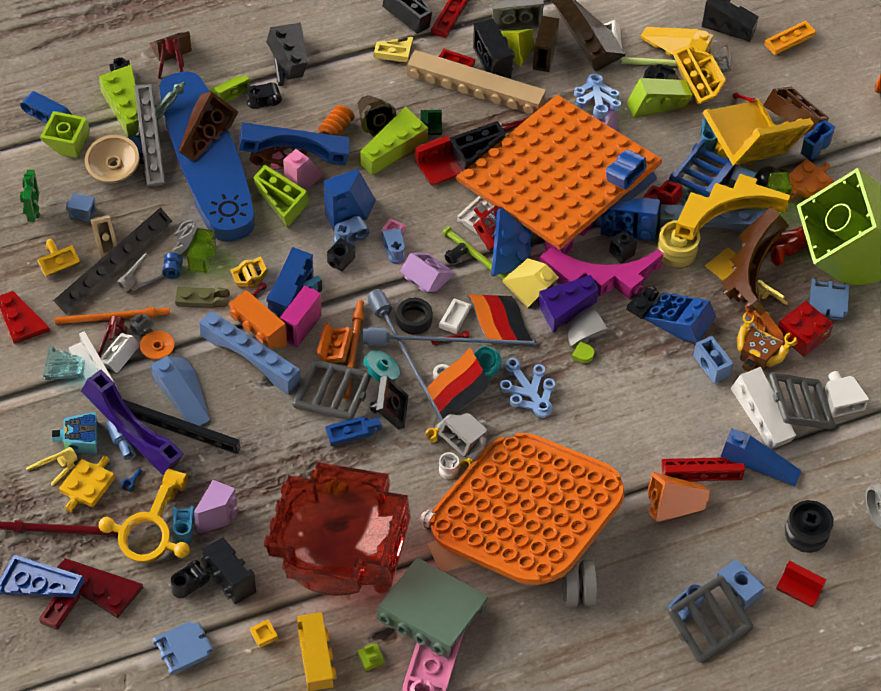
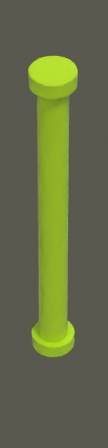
M450 226L443 230V236H448L458 245L464 243L466 246L463 249L468 248L470 255L492 271V262L454 233ZM503 273L497 276L503 280L508 274Z

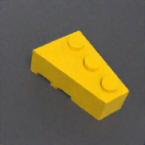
M322 612L297 616L298 637L308 691L333 688V680L337 679L335 666L331 667L330 663L333 660L332 648H328L327 645L330 638L328 629L324 627Z

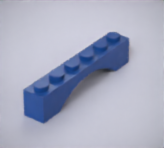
M242 122L239 134V151L258 153L272 147H295L312 152L327 163L346 165L349 156V137Z

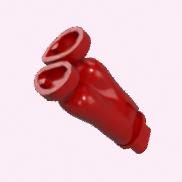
M803 226L783 231L772 244L767 253L771 252L770 258L775 266L784 263L785 255H794L808 246Z

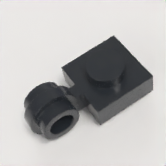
M648 286L643 296L637 294L627 305L626 310L642 319L653 307L651 301H654L659 294L657 288Z

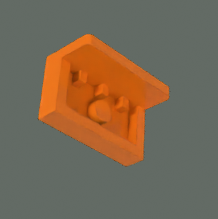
M329 323L324 324L319 346L317 347V355L322 361L329 363L346 362L353 334L351 327L333 329Z

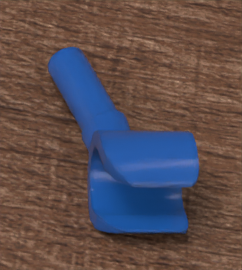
M139 468L130 479H124L121 482L122 488L125 489L130 484L128 491L133 492L135 490L134 483L142 473V470Z

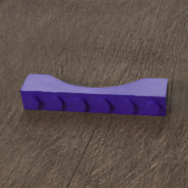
M102 369L86 380L81 392L162 475L165 474L168 468L172 469L177 465L184 453L170 439L154 433L133 415L120 396L115 383Z

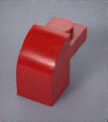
M666 180L661 187L652 185L643 195V198L660 200V205H677L683 198L682 185Z

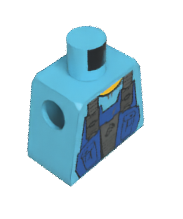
M96 412L65 418L63 429L52 430L53 442L64 441L65 449L71 447L75 453L98 454V421Z

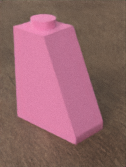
M297 149L283 159L284 177L305 190L323 176V173L317 166Z

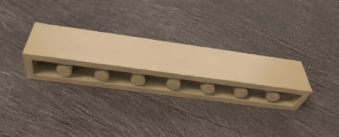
M418 50L413 52L407 63V76L527 114H534L545 102V89Z

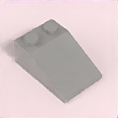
M504 0L492 6V18L500 26L501 31L539 28L543 16L544 2L543 0Z

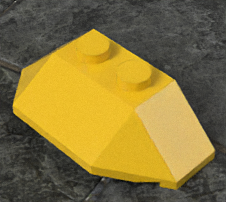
M689 45L672 52L683 80H686L695 102L702 104L715 98L724 86L726 79L712 54L694 49Z

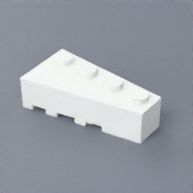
M759 367L741 374L730 389L757 428L764 443L772 450L791 442L796 434L791 424L783 422L778 404L774 402L772 396L774 392L762 368Z

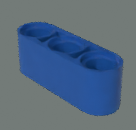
M32 91L20 103L24 112L46 124L53 111L71 114L70 110L65 106L35 91Z

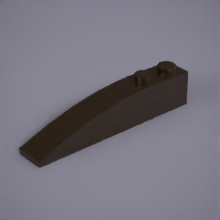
M551 0L595 72L626 56L612 32L576 0Z

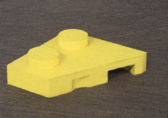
M408 37L407 41L398 42V39L377 42L374 58L408 62L413 37Z

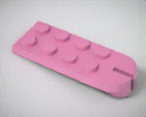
M464 632L451 648L448 659L416 642L404 680L403 691H447Z

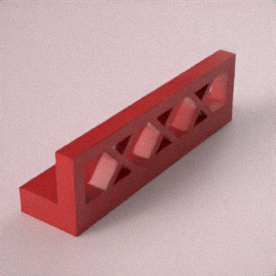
M722 457L661 459L663 475L689 482L743 480L745 472L744 463H735Z

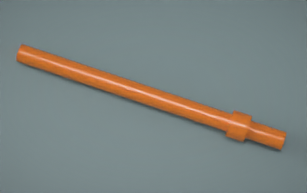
M362 300L357 301L356 310L352 317L354 322L347 363V367L355 368L360 328L364 321V301ZM353 376L345 391L343 399H350Z
M146 307L144 310L55 317V325L110 320L112 316L128 319L133 318L137 314H147L150 318H155V316L170 315V308L154 309V307Z

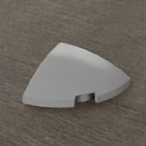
M193 220L183 222L175 233L179 241L172 250L173 253L180 255L190 245L197 229V225Z
M593 307L585 308L573 318V322L568 330V341L571 348L576 347L580 341L586 344L589 342V338L607 333V327Z

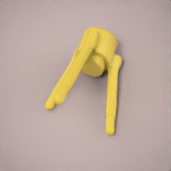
M758 280L759 298L765 299L771 295L784 305H788V302L784 300V295L766 285L762 280Z
M68 447L27 467L26 470H32L57 459L62 467H67L51 482V485L54 486L69 470L75 467L74 462L78 458L74 450Z

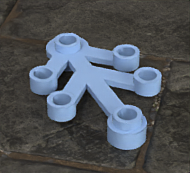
M591 74L587 78L586 84L575 88L574 96L577 97L575 105L579 108H585L586 102L594 98V117L602 120L608 113V107L602 103V99L610 104L612 110L618 111L621 108V102L618 100L620 93L605 85L601 75ZM591 88L593 89V91H591V92H589L588 94L584 95V94H585V91H587V90H589V89H591Z
M515 358L507 360L505 362V372L508 375L515 376L522 386H514L509 380H503L500 383L501 392L513 393L510 397V405L515 408L531 409L539 418L548 417L552 412V404L549 402L551 392L555 389V381L551 378L545 379L542 398L537 394L541 377L545 374V367L541 364L534 366V377L530 384L520 370V362ZM520 395L530 397L533 402L522 400Z

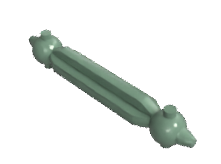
M185 82L175 84L173 91L169 92L155 107L157 121L174 103L177 96L183 94ZM138 125V131H137V134H136L137 136H140V128H139V125Z

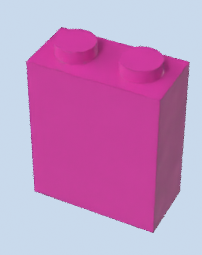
M304 286L280 317L286 326L287 343L297 348L322 316L321 293L317 290Z

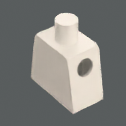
M838 371L828 375L830 381L826 384L824 394L828 400L833 418L866 409L869 398L854 377L842 378Z

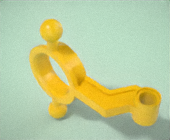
M168 468L163 476L162 485L150 512L136 513L127 518L122 525L116 524L111 517H103L99 521V529L104 533L117 532L120 549L133 561L141 563L153 562L159 559L166 550L173 551L178 558H186L190 554L189 545L185 542L177 544L169 542V528L161 516L167 502L175 498L178 490L183 491L188 482V474ZM145 522L156 524L162 531V541L159 547L145 555L132 552L128 547V536L131 530L138 524Z

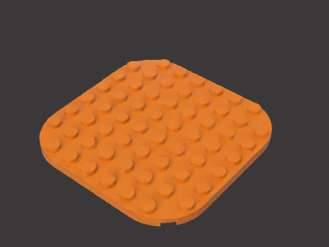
M515 433V436L505 439L502 436L484 448L480 456L472 462L438 502L432 512L437 514L433 515L430 519L431 530L436 542L444 549L519 583L527 585L546 584L564 577L578 562L620 508L624 499V485L620 474L612 466L560 444L529 433Z

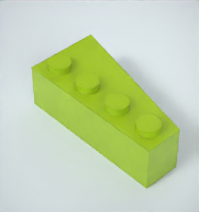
M128 65L98 77L101 92L126 136L133 137L137 134L139 120L134 89L136 85L132 66Z

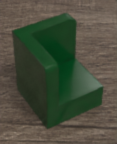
M421 110L420 120L428 127V135H441L442 110Z

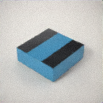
M315 276L303 283V287L306 286L321 292L322 279L319 276Z

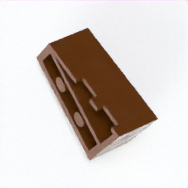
M792 86L774 88L763 104L765 108L785 121L794 122L800 118H811L814 124L805 135L809 131L814 130L817 123L822 120L828 121L829 119L827 115Z

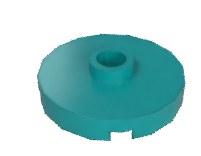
M373 350L365 356L364 367L367 366V372L375 380L380 382L381 377L388 376L395 381L400 375L398 364L388 354Z

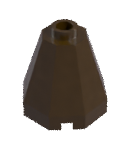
M367 95L358 102L361 127L364 132L370 133L374 137L396 116L395 107L382 99Z

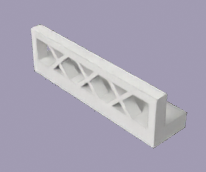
M85 331L79 333L81 342L69 347V352L85 380L102 369L113 381Z

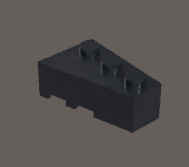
M383 0L382 7L418 34L430 27L432 11L425 0Z
M224 537L202 549L203 557L201 560L206 569H211L214 581L222 585L223 593L228 600L231 598L234 604H237L256 593L254 572L252 569L247 571L244 568L245 561L242 558H237L235 555L236 551Z

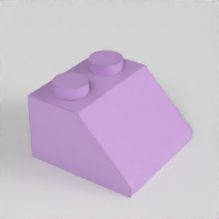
M410 253L400 270L405 275L404 278L412 283L415 282L419 285V289L426 293L437 292L455 274L453 270L428 253Z
M212 480L194 511L197 533L202 534L227 526L231 519H235L238 513L235 488Z

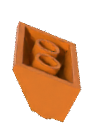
M245 290L229 303L231 317L235 321L238 320L247 332H252L261 344L264 343L269 348L287 346L285 323L250 292Z

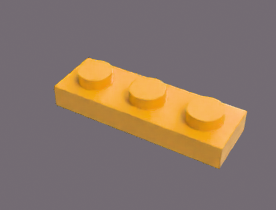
M805 20L766 39L764 45L774 55H777L814 37L816 30Z

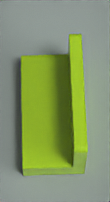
M246 74L241 77L236 76L211 88L210 92L212 91L222 100L228 102L246 93L250 87V81Z

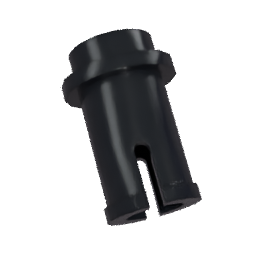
M460 243L452 250L446 251L445 260L449 264L456 263L461 256L468 252V248L463 250L462 248L466 245Z

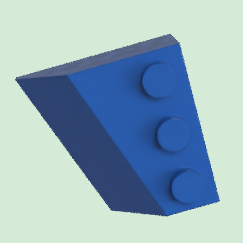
M358 169L324 180L325 216L333 230L336 224L351 219L354 216H360L363 220L368 219L376 199Z

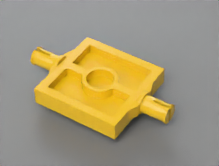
M103 455L98 464H92L81 459L59 487L60 493L71 499L64 507L67 511L72 512L77 504H86L94 508L116 478L113 472L104 469L108 462H110L107 456Z

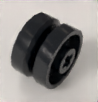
M813 500L801 501L794 505L785 526V536L788 543L801 552L812 553L821 550L828 542L833 528L834 518L831 511L824 504Z

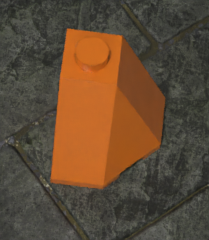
M652 472L647 493L652 503V507H649V516L655 521L660 522L705 510L706 504L710 501V490L705 486Z

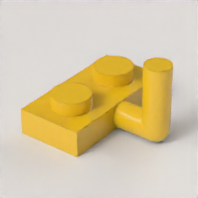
M48 239L45 246L46 250H49L51 254L37 260L45 277L80 263L73 245L58 250L52 239Z

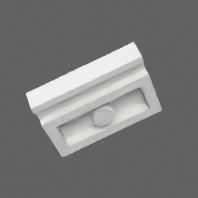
M480 196L457 216L458 222L461 221L464 226L476 234L478 233L473 224L480 218L473 210L481 203L488 211L494 207Z

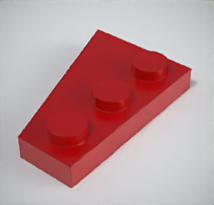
M14 291L0 295V312L13 344L50 332L49 326Z

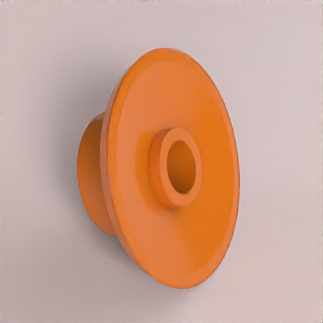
M152 331L141 339L140 350L148 358L162 359L173 351L174 339L167 332Z

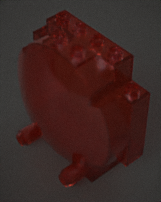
M317 462L315 470L311 471L310 479L288 475L286 483L282 484V496L280 500H277L276 515L270 521V534L265 537L264 547L267 549L268 556L282 558V568L285 570L287 578L296 580L311 591L324 595L343 596L359 593L363 585H373L377 593H385L392 586L411 518L408 495L388 492L390 488L389 474Z

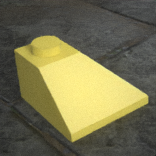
M527 258L505 277L502 282L528 308L539 299V291L551 288L559 277L547 264Z

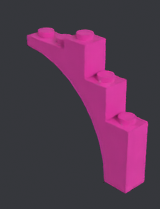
M553 246L540 256V262L547 264L559 277L556 281L558 284H564L591 275L599 288V296H602L605 292H610L614 287L625 297L631 299L634 295L641 293L643 281L654 270L657 271L661 268L664 253L658 249L634 262L601 265L577 260L562 253Z

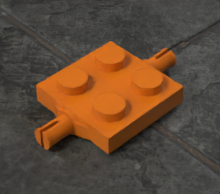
M805 159L783 180V183L792 191L788 194L790 195L789 202H792L797 196L806 200L831 185L834 180L825 173L830 168V164L824 162L820 167H817L811 161Z

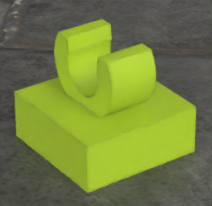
M377 643L357 650L365 672L385 665V660Z

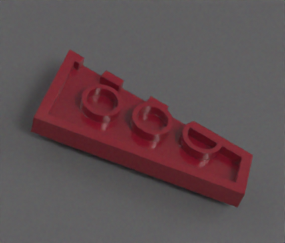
M66 558L57 566L59 569L82 575L85 581L78 593L116 618H119L144 588L142 583Z

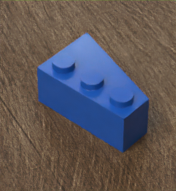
M295 247L291 248L275 285L266 299L268 309L271 312L282 315L303 288V283L314 277L313 254Z

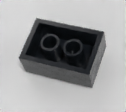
M493 18L474 23L473 49L484 70L511 79L512 71L514 70L512 62L515 56L513 49H510L506 37H503L500 26L495 23Z

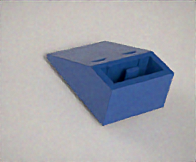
M641 197L616 202L601 215L600 235L615 236L626 230L634 239L655 242L659 224L660 200Z
M663 293L644 318L681 340L698 342L715 320L716 315L710 300Z

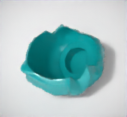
M482 346L474 353L489 380L499 371L502 365L499 351L488 346Z

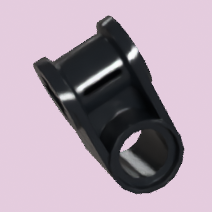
M274 82L253 85L247 89L249 96L247 104L252 109L276 106L282 101L278 85Z
M198 560L190 562L186 567L172 575V594L177 598L186 597L199 587L204 586L211 578L210 573L202 569Z

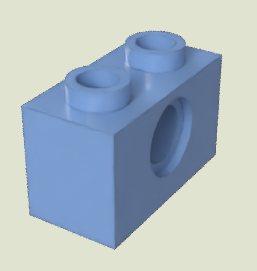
M710 336L697 342L693 356L711 381L715 384L730 377L733 362L714 337Z
M736 559L717 573V577L722 575L726 579L735 596L740 597L743 602L741 606L744 610L762 597L764 590L762 582L758 578H754L749 573L747 567L742 563L740 564Z

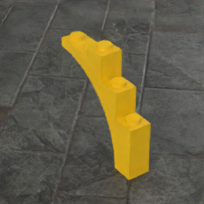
M739 174L733 188L715 183L709 198L691 192L676 223L675 235L692 241L697 232L707 222L721 214L738 209H769L772 206L775 210L786 213L790 195L757 185L756 178Z

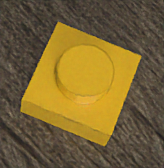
M269 619L250 627V633L259 648L278 640V635Z

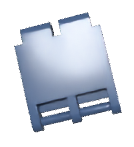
M812 278L809 304L825 317L826 314H829V319L842 320L843 316H846L848 312L849 284H835L833 281L821 282Z
M189 621L152 639L153 643L158 646L161 652L160 657L162 660H165L170 675H174L208 659V654L214 651L210 641L205 637V632L199 622L192 624Z

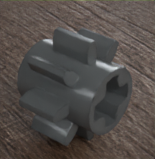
M137 314L131 318L133 323L130 325V328L136 336L144 337L147 333L153 331L151 328L154 326V322L147 314Z

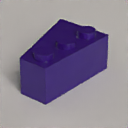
M589 275L539 291L538 306L552 332L557 331L558 327L562 324L570 322L572 317L585 308L597 303L599 288L593 277Z

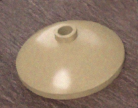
M107 135L97 139L90 145L85 155V166L88 173L97 181L103 183L121 182L130 177L137 169L140 158L139 151L135 143L129 138L122 135Z

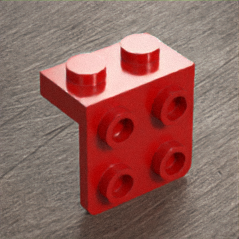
M448 135L415 147V162L430 185H436L455 178L462 172L450 152L451 140Z

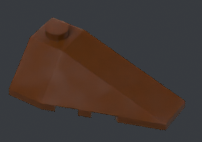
M212 91L201 94L192 110L178 152L192 162L195 161L208 149L210 144L232 126L238 111Z

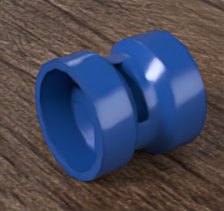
M177 253L166 254L162 274L167 278L176 279L181 275L183 257Z

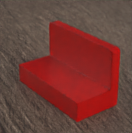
M789 560L776 589L813 607L827 579Z

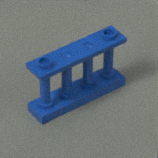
M702 139L698 144L694 145L692 152L676 172L673 171L671 173L669 181L679 183L709 198L715 183L725 185L738 165L733 166L729 158H723L703 149L706 140ZM700 155L704 156L712 161H715L723 165L724 167H715L698 158L700 157ZM692 165H696L704 170H707L715 174L716 177L713 176L711 178L703 173H700L692 169L691 167ZM687 174L709 184V186L703 187L683 178V176Z

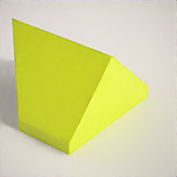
M533 29L501 31L503 37L505 36L509 48L513 49L515 56L513 61L521 67L534 47Z

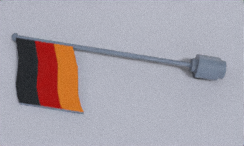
M380 289L371 291L368 294V303L375 316L385 317L393 334L398 335L388 316L392 306L387 296ZM397 339L440 421L449 414L458 415L461 410L481 396L490 385L487 376L469 347L456 362L441 372L426 387L401 339Z
M467 294V297L474 306L479 327L486 339L390 335V331H387L386 327L363 328V344H367V346L386 347V343H390V339L523 344L534 347L536 346V340L531 339L524 325L519 306L513 296Z

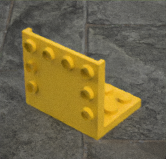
M759 98L755 102L712 110L708 108L703 112L733 166L785 155L814 124L811 118H800L794 122L786 121L776 125L771 120Z

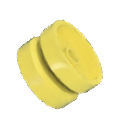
M673 220L661 228L657 250L659 249L664 253L663 263L674 268H684L691 265L696 259L700 243V233L698 231L692 241L676 236L675 229L678 220Z

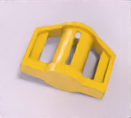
M261 256L254 260H245L238 267L230 270L237 287H256L268 274ZM258 265L262 271L259 276L255 269ZM243 273L246 281H241L238 274Z

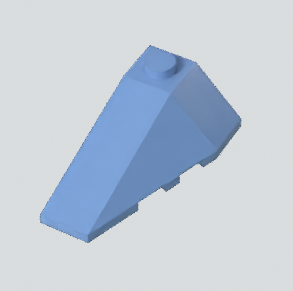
M166 356L151 364L152 378L184 420L202 427L210 423L196 371L188 360L184 357Z

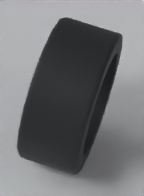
M414 297L408 298L398 305L396 319L397 325L402 331L415 335L421 334L431 327L433 312L432 307L427 301ZM409 310H419L426 317L420 322H410L403 315Z

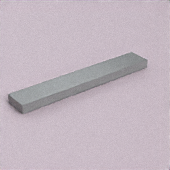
M152 84L134 86L147 187L164 186L166 184Z

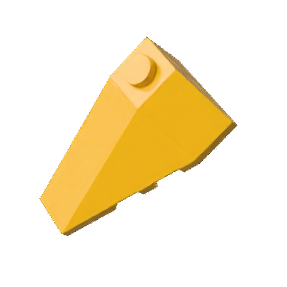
M646 27L640 38L655 48L661 47L666 50L665 54L671 56L673 55L672 52L688 45L694 49L709 53L714 35L698 29Z

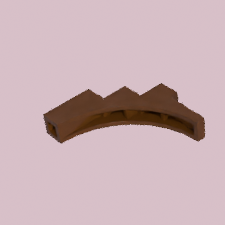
M772 206L738 236L742 240L740 245L743 248L729 259L734 264L732 267L734 272L721 282L725 288L723 292L730 300L734 298L738 303L742 300L752 312L756 310L760 315L764 314L767 310L762 305L758 295L757 282L759 270L772 244L789 226Z

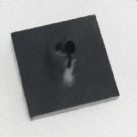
M383 376L380 378L378 400L370 403V410L374 414L380 413L398 430L405 428L409 395L388 376Z

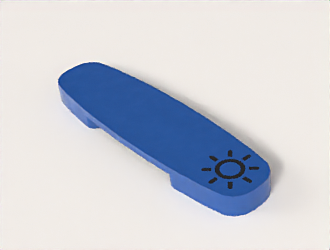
M187 71L171 74L165 77L159 85L161 101L169 92L173 91L175 84L182 82L186 84L183 94L177 96V99L163 116L178 162L194 196L195 206L214 238L225 242L242 239L248 236L254 229V213L243 167L229 130L224 131L193 162L178 152L192 110L199 96L209 92L200 76L193 72Z

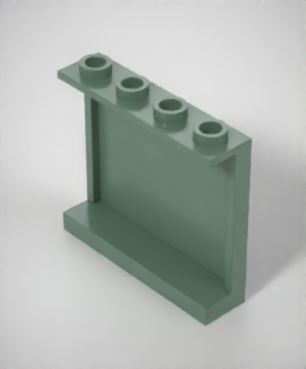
M417 557L379 604L376 619L448 659L451 648L478 612L482 614L485 610L488 596Z

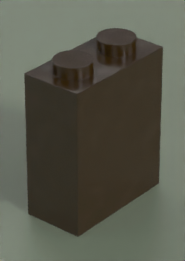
M542 16L534 45L533 70L550 72L557 44L559 18Z

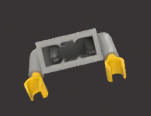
M469 413L462 415L449 414L436 425L435 429L429 428L426 430V437L431 436L430 443L438 441L439 433L463 457L468 456L467 459L460 461V470L464 465L469 467L472 461H475L483 452L488 425L484 419L477 421Z

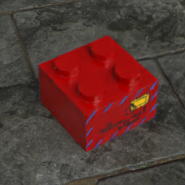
M805 300L781 319L778 327L784 337L788 333L791 334L788 342H792L795 337L797 338V344L791 347L805 357L830 337L834 324Z

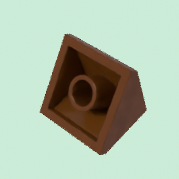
M189 31L165 37H179L182 55L192 52ZM165 38L150 42V46L159 62L162 52L161 43H165ZM166 50L164 61L176 57V53H168V50Z

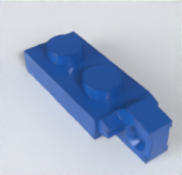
M362 416L328 425L325 428L330 445L335 446L369 437L374 432L382 430V425L379 418L369 420V418Z

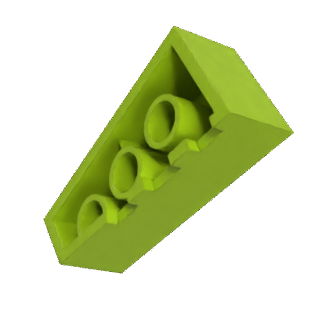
M404 107L360 151L361 166L369 174L374 175L415 150V147L428 142V127L407 107Z

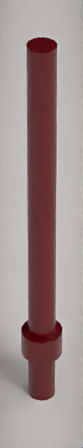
M15 520L14 522L0 521V530H14L17 533L37 531L118 536V533L114 531L104 533L98 526L24 523L22 520Z

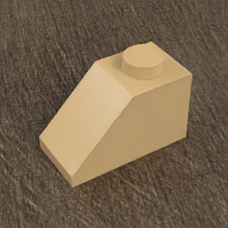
M109 215L90 219L101 257H104L117 245Z

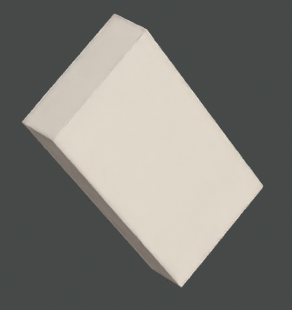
M454 298L440 321L439 328L457 334L471 309V304Z

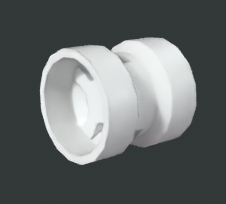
M447 452L441 455L439 459V474L444 479H454L459 473V458L456 454Z

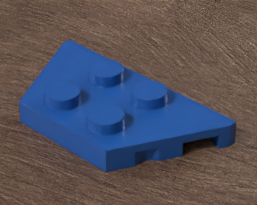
M502 208L497 210L491 271V276L493 277L498 274L511 273L527 258L530 259L532 233Z

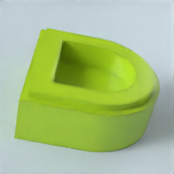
M580 341L572 354V359L580 363H589L593 360L594 349Z

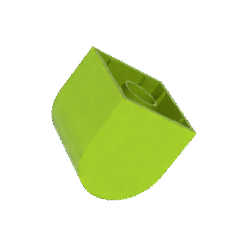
M857 168L798 204L797 209L814 265L842 283L867 285L881 281V184Z

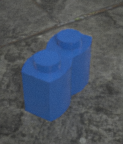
M826 120L817 123L815 129L805 135L800 154L809 160L818 157L821 150L830 145L835 126Z
M628 149L620 153L617 160L606 168L607 181L623 189L629 188L634 180L646 169V157Z

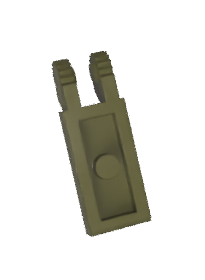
M177 287L175 304L178 307H226L229 304L227 297L230 295V291L221 287L216 289Z

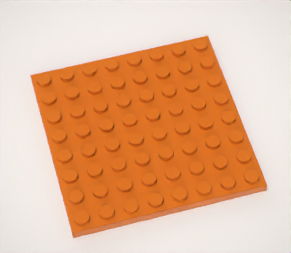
M556 95L476 162L459 173L456 179L493 206L497 205L504 209L520 224L561 250L662 164V158L561 96ZM628 149L646 157L647 167L629 188L623 189L607 181L606 168L617 160L620 153Z

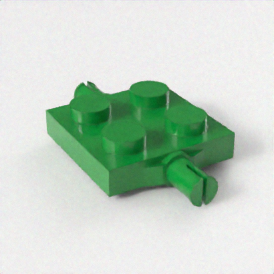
M27 170L22 181L24 192L21 191L20 202L24 203L23 214H26L27 221L35 222L40 217L38 205L40 192L35 170Z

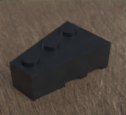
M731 0L706 1L702 27L748 42L751 41L757 28L759 16L742 6H735L730 3Z
M301 22L270 27L266 43L286 78L303 77L308 61Z
M498 121L450 137V152L463 171L502 141L506 133Z

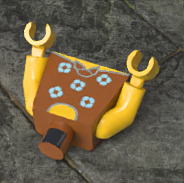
M746 312L743 315L744 325H741L737 336V349L741 353L740 360L744 362L742 368L749 372L754 368L761 367L764 371L767 367H773L782 363L790 351L789 347L797 344V338L795 337L792 342H788L791 336L788 333L784 337L786 342L784 344V341L754 326L749 328V325L754 322L755 318L753 315L751 321H746Z

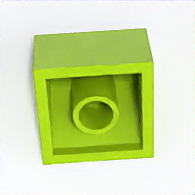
M53 111L40 136V140L60 155L78 158L90 133L87 118Z

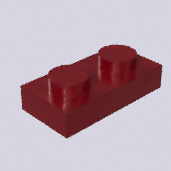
M79 593L76 598L54 596L39 617L40 623L58 630L79 600Z

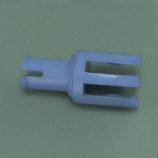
M107 421L106 427L113 444L120 448L124 460L134 458L136 453L130 441L110 421Z

